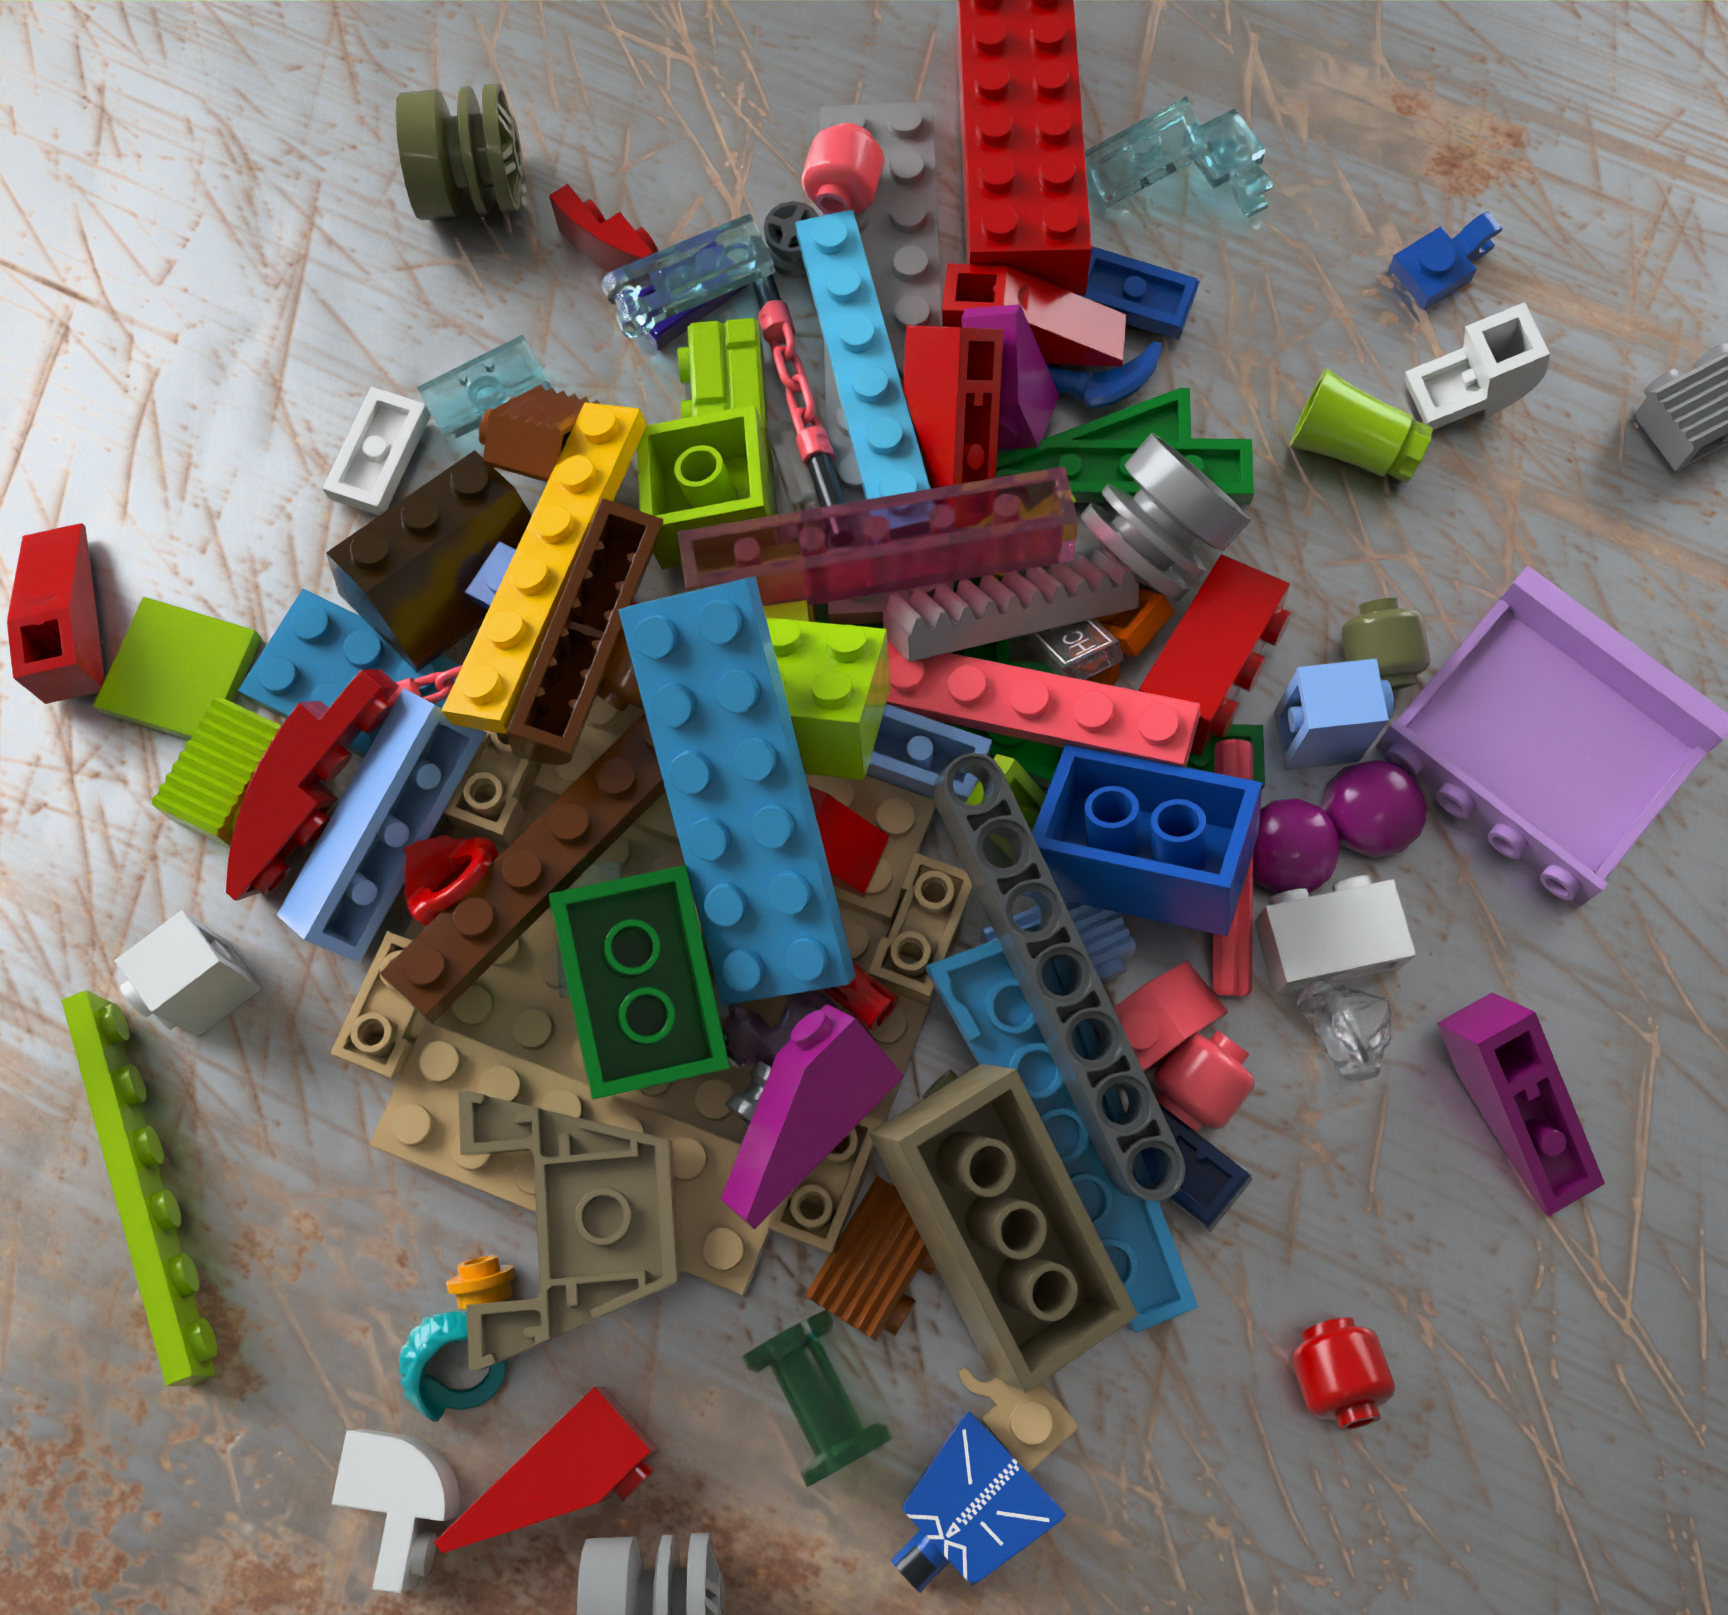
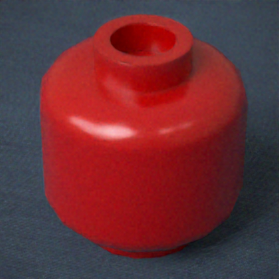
M1349 1317L1321 1322L1304 1330L1300 1334L1303 1342L1293 1351L1291 1361L1306 1407L1311 1415L1324 1420L1336 1419L1340 1430L1357 1429L1380 1420L1381 1416L1377 1407L1385 1404L1394 1395L1395 1383L1376 1333L1370 1328L1355 1326L1353 1318Z

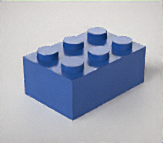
M1066 744L1033 828L1032 835L1064 901L1228 937L1259 834L1262 782Z

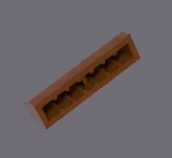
M601 498L507 729L508 739L514 756L553 765H563L571 761L623 630L618 609L633 605L662 531V518Z

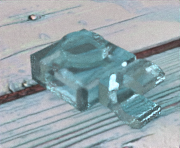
M1235 108L1185 133L1183 148L1213 189L1229 181L1237 205L1248 218L1268 208L1269 203L1262 194L1271 190L1273 184L1266 172L1259 167V165L1263 164L1265 147Z

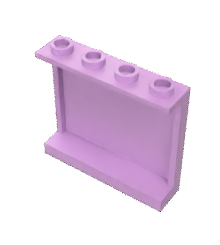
M1527 565L1496 605L1400 717L1394 720L1375 747L1384 753L1387 762L1395 763L1436 793V800L1447 812L1458 818H1468L1487 833L1488 841L1497 851L1511 859H1520L1540 875L1541 883L1552 894L1567 901L1573 900L1576 904L1582 906L1603 891L1608 884L1605 881L1622 858L1706 754L1727 737L1728 713Z

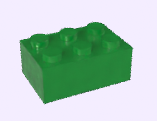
M686 865L549 894V903L592 1100L730 1068Z

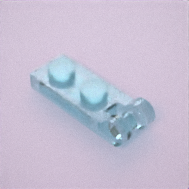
M751 213L615 269L603 278L601 284L610 304L617 305L619 311L616 314V320L623 335L628 338H636L648 333L653 329L655 323L776 272L773 259ZM653 286L654 293L639 299L640 290Z

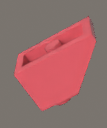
M1188 960L1144 984L1113 1007L1145 1075L1161 1064L1171 1052L1192 1035L1202 1033L1228 1013V1010ZM1094 1027L1095 1033H1096L1097 1038H1098V1041H1099L1098 1032H1097V1030H1096L1095 1027Z

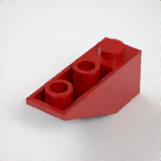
M947 263L942 303V327H962L961 317L967 308L1021 304L1045 363L1123 367L1126 314L1010 266Z
M83 523L24 535L21 540L7 615L13 679L44 704L98 693L105 681L86 526Z

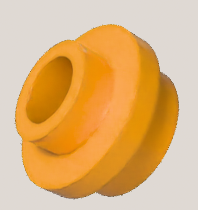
M489 1255L458 1264L459 1275L446 1281L448 1293L456 1294L458 1308L467 1309L466 1305L501 1302L510 1298L513 1295L510 1281L516 1277L514 1265H500L498 1255Z

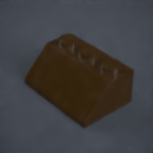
M474 450L327 551L326 555L339 595L416 672H419L482 625L488 610L474 603L465 591L499 541L517 549L532 515L515 487L494 467L484 465L483 457Z

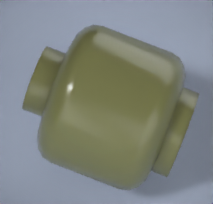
M1383 598L1360 604V616L1348 620L1342 627L1341 636L1346 662L1377 659L1381 680H1388L1392 690L1418 684L1417 675L1424 672L1430 664V654L1422 614L1417 610L1399 608L1397 598Z

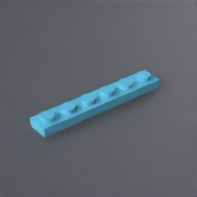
M851 209L795 222L797 239L875 536L878 538L936 525V507L854 211Z

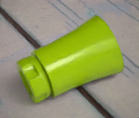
M1325 368L1303 409L1289 447L1322 454L1358 466L1381 477L1388 474L1397 480L1407 483L1412 478L1431 441L1433 428L1412 420V414L1386 404L1356 388L1328 368Z

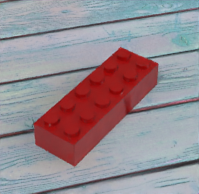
M957 0L956 34L966 264L1010 266L1075 294L1086 295L1092 242L1074 0Z

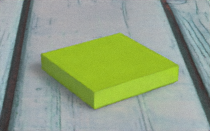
M143 596L93 706L102 714L190 740L192 731L198 728L199 720L205 717V710L211 707L214 697L220 696L234 703L238 689L244 681L262 637L256 630Z

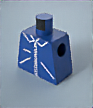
M967 1411L959 1419L903 1501L901 1509L920 1530L891 1559V1562L919 1593L949 1563L973 1586L1058 1524L1067 1514L970 1411Z

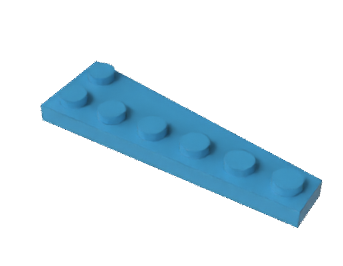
M1039 924L1023 930L1034 932L1038 928ZM998 939L926 965L925 968L930 980L978 1064L983 1063L1017 1070L1138 1314L1136 1318L1126 1324L1128 1329L1137 1333L1199 1308L1159 1201L1144 1200L1125 1195L1117 1190L1109 1180ZM1057 958L1047 960L1042 970L1043 983L1048 991L1060 996L1067 990L1070 983L1068 968ZM1083 1020L1076 1025L1073 1031L1072 1044L1077 1054L1084 1059H1089L1095 1054L1099 1041L1093 1025ZM1115 1084L1106 1090L1102 1099L1103 1112L1113 1123L1118 1122L1126 1114ZM1139 1152L1133 1161L1132 1172L1137 1183L1140 1186H1145L1151 1182L1142 1155Z

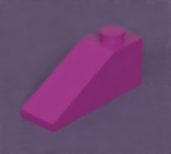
M1492 992L1436 1023L1461 1082L1543 1213L1551 1216L1605 1184L1536 1012Z
M826 1004L821 1010L809 1013L796 1024L791 1032V1039L776 1055L720 1198L730 1210L754 1230L904 1077L856 1018Z

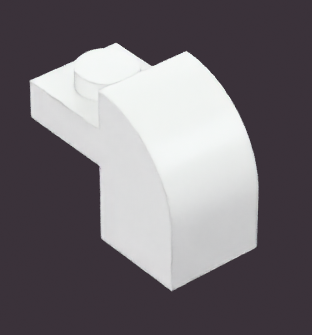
M1526 302L1465 326L1463 348L1405 371V383L1423 423L1431 426L1434 430L1479 411L1486 418L1523 398L1544 378L1548 368L1550 352Z
M368 1429L346 1430L331 1505L387 1513L372 1589L403 1593L418 1587L420 1576H428L435 1557L436 1545L433 1542L437 1539L436 1532L429 1531L430 1520L446 1521L459 1517L460 1493L454 1471L445 1457L436 1448L416 1437Z

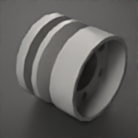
M1151 433L1124 464L1132 479L1141 489L1133 497L1122 489L1107 484L1101 490L1102 495L1119 514L1114 517L1100 506L1090 503L1081 513V519L1094 533L1100 543V547L1117 565L1129 570L1141 584L1155 588L1170 599L1179 601L1189 588L1172 566L1176 563L1193 576L1199 578L1206 571L1200 558L1191 549L1192 543L1198 538L1210 547L1224 551L1251 522V519L1203 472L1167 442Z
M712 1533L691 1534L687 1568H681L676 1535H662L656 1557L655 1570H644L643 1557L637 1537L586 1539L579 1569L577 1615H725L724 1579L715 1557Z

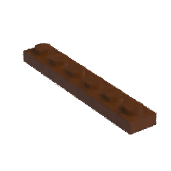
M646 713L490 864L486 874L477 885L456 903L445 908L380 972L385 981L432 1024L550 907V893L567 890L666 791Z

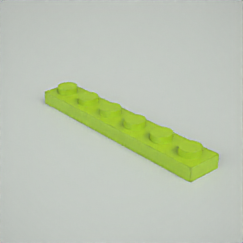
M85 990L63 998L61 1002L166 1386H193L216 1376L212 1358L216 1357L218 1352L216 1337L207 1319L200 1318L193 1294V1292L199 1290V1277L191 1257L186 1252L182 1253L175 1230L176 1227L181 1225V1213L173 1193L163 1187L158 1169V1164H161L164 1160L163 1148L155 1130L149 1125L146 1126L140 1102L146 1100L145 1084L138 1069L133 1064H129L123 1043L130 1036L126 1018L117 1004H112V1002Z

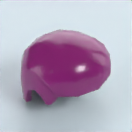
M1369 760L1344 767L1326 784L1321 809L1332 819L1339 835V843L1342 846L1376 858L1403 852L1421 835L1426 823L1425 813L1427 812V804L1417 781L1408 771L1395 763Z
M1299 798L1273 800L1260 809L1259 834L1253 850V878L1257 884L1279 894L1295 889H1307L1308 893L1327 882L1336 869L1340 852L1339 835L1332 819L1319 806Z

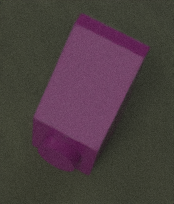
M1021 304L965 309L961 317L962 327L1004 329L997 449L1038 448L1060 395Z

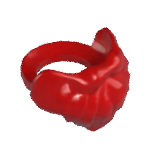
M440 835L437 838L418 840L404 848V854L406 855L404 894L410 915L420 924L427 927L445 908L464 897L478 884L486 874L490 864L499 856L495 844L487 838L452 839L448 835Z

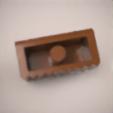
M542 384L517 397L512 396L508 402L495 409L489 408L484 413L479 428V442L485 445L483 454L484 465L548 482L584 403H590L587 397L579 400L575 393L568 397L564 390L556 393L553 387L545 390ZM598 400L592 402L594 404H600Z
M876 1176L838 1239L833 1253L829 1254L805 1294L807 1299L875 1342L878 1341L883 1330L893 1336L897 1335L916 1302L915 1299L905 1294L919 1269L931 1276L936 1268L894 1185Z

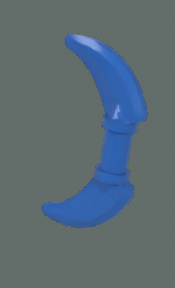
M1152 342L1145 351L1124 364L1123 367H1115L1098 373L1085 370L1080 373L1054 367L1050 363H1046L1059 393L1075 396L1076 400L1084 401L1086 408L1095 409L1113 405L1137 392L1154 373L1160 359L1162 346L1160 342Z

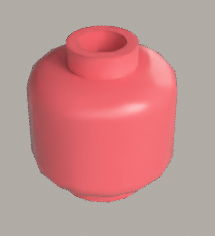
M842 123L821 130L812 141L803 169L801 184L805 194L819 210L827 215L853 209L854 214L864 212L874 201L883 172L885 157L882 148L868 130L856 124Z
M1218 1030L1210 1040L1198 1033L1192 1035L1171 1052L1155 1071L1154 1083L1161 1091L1156 1098L1157 1102L1197 1133L1200 1132L1204 1125L1211 1129L1223 1128L1255 1086L1252 1074L1242 1065L1250 1054Z

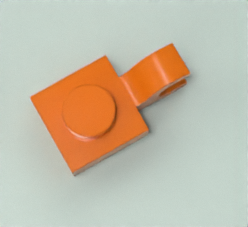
M1139 588V608L1090 620L1112 642L1069 663H1072V667L1087 672L1094 667L1093 672L1086 678V681L1113 686L1120 673V660L1123 653L1137 657L1146 645L1154 639L1157 632L1175 611L1165 595ZM1088 622L1085 629L1091 638L1081 645L1085 649L1093 645L1095 647L1076 655L1083 651L1080 646L1077 647L1070 660L1109 641Z

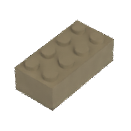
M982 1063L868 1133L992 1376L1027 1393L1138 1316L1016 1069Z

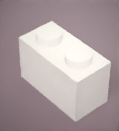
M1356 876L1333 884V892L1309 897L1307 889H1295L1269 898L1270 905L1265 906L1254 922L1274 995L1397 970L1416 956L1394 879L1372 884L1370 876Z
M183 910L114 960L128 980L120 986L121 990L131 1005L142 1016L147 1018L153 1013L168 1029L172 1030L175 1026H179L198 1037L263 989L225 938Z

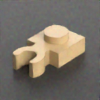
M965 1366L958 1372L962 1384L968 1391L979 1396H988L995 1404L981 1420L1028 1474L1080 1427L1042 1382L1027 1393H1024L996 1377L988 1382H980L973 1377L972 1373Z

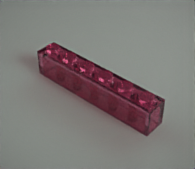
M1064 466L677 531L686 592L755 576L763 606L807 600L809 606L1074 561L1078 520Z

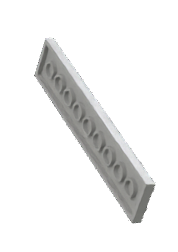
M933 101L820 107V131L842 123L859 125L871 133L874 140L882 148L885 157L883 172L872 205L864 212L854 215L903 388L906 325L942 327ZM824 342L825 429L829 434L835 453L833 465L853 526L852 535L840 541L831 539L827 530L830 624L841 625L883 623V611L886 610L891 594L897 593L909 604L913 591L917 588H921L931 598H933L936 586L939 583H944L954 592L951 521L942 520L909 410L937 511V524L876 538Z

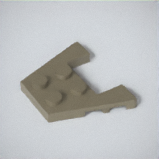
M471 1091L458 1092L461 1155L475 1156L529 1150L533 1152L540 1285L539 1296L535 1299L466 1305L469 1371L491 1367L681 1282L671 1140Z

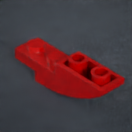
M381 669L360 670L330 707L322 701L299 702L277 731L251 779L234 827L226 880V894L233 900L238 901L261 893L263 896L271 893L290 872L291 867L285 862L297 847L301 845L307 848L322 835L330 820L326 813L338 798L323 786L320 780L322 779L327 783L334 779L352 758V753L347 750L361 731H364L366 734L374 731L386 719L393 708L388 699L398 689L399 685Z

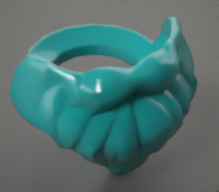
M464 1311L437 1313L434 1316L423 1318L422 1324L410 1331L406 1345L401 1348L398 1371L401 1374L400 1384L405 1390V1399L410 1401L419 1413L426 1416L432 1422H438L446 1408L464 1410L483 1404L492 1398L503 1384L506 1373L505 1360L489 1367L487 1375L480 1383L472 1388L463 1390L451 1389L434 1376L425 1373L432 1356L442 1346L450 1342H468L467 1312Z

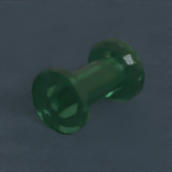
M827 1310L790 1327L741 1357L748 1371L760 1373L771 1368L815 1457L802 1465L800 1475L806 1487L815 1484L893 1439L886 1424L876 1422L866 1429L864 1428L820 1342L821 1339L831 1333L834 1324Z

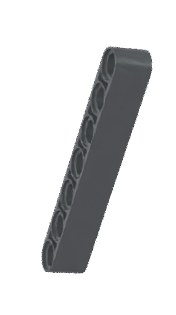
M973 752L961 755L952 761L934 782L933 797L936 808L1107 1176L1115 1188L1125 1195L1156 1202L1168 1199L1179 1190L1185 1176L1186 1167L1177 1142L1002 769L995 760L985 754ZM962 772L970 773L979 779L984 790L983 800L980 804H966L957 797L953 788L955 774ZM986 835H1000L1011 845L1013 854L1008 868L995 867L984 857L982 846ZM1019 895L1030 897L1040 907L1041 921L1034 932L1023 930L1014 921L1012 908L1014 901ZM1050 958L1059 959L1069 970V986L1060 996L1048 991L1043 983L1042 970L1046 961ZM1083 1020L1092 1024L1099 1036L1098 1049L1089 1059L1079 1056L1072 1044L1073 1031L1076 1025ZM1113 1084L1123 1088L1129 1101L1125 1116L1115 1123L1106 1117L1102 1108L1103 1095ZM1148 1148L1156 1156L1158 1170L1153 1181L1145 1186H1140L1133 1176V1161L1139 1152Z

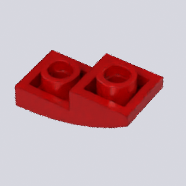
M569 184L549 195L558 229L573 246L600 268L638 287H641L658 274L655 260L660 258V253L655 242L643 227L635 230L621 212L605 220L597 205L591 199L582 202Z

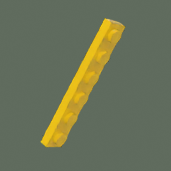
M584 403L443 706L442 712L452 725L507 734V729L600 500L604 498L614 501L646 429L647 423L640 408Z

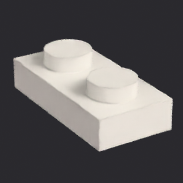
M370 387L322 488L328 499L378 516L387 511L431 416L426 404Z

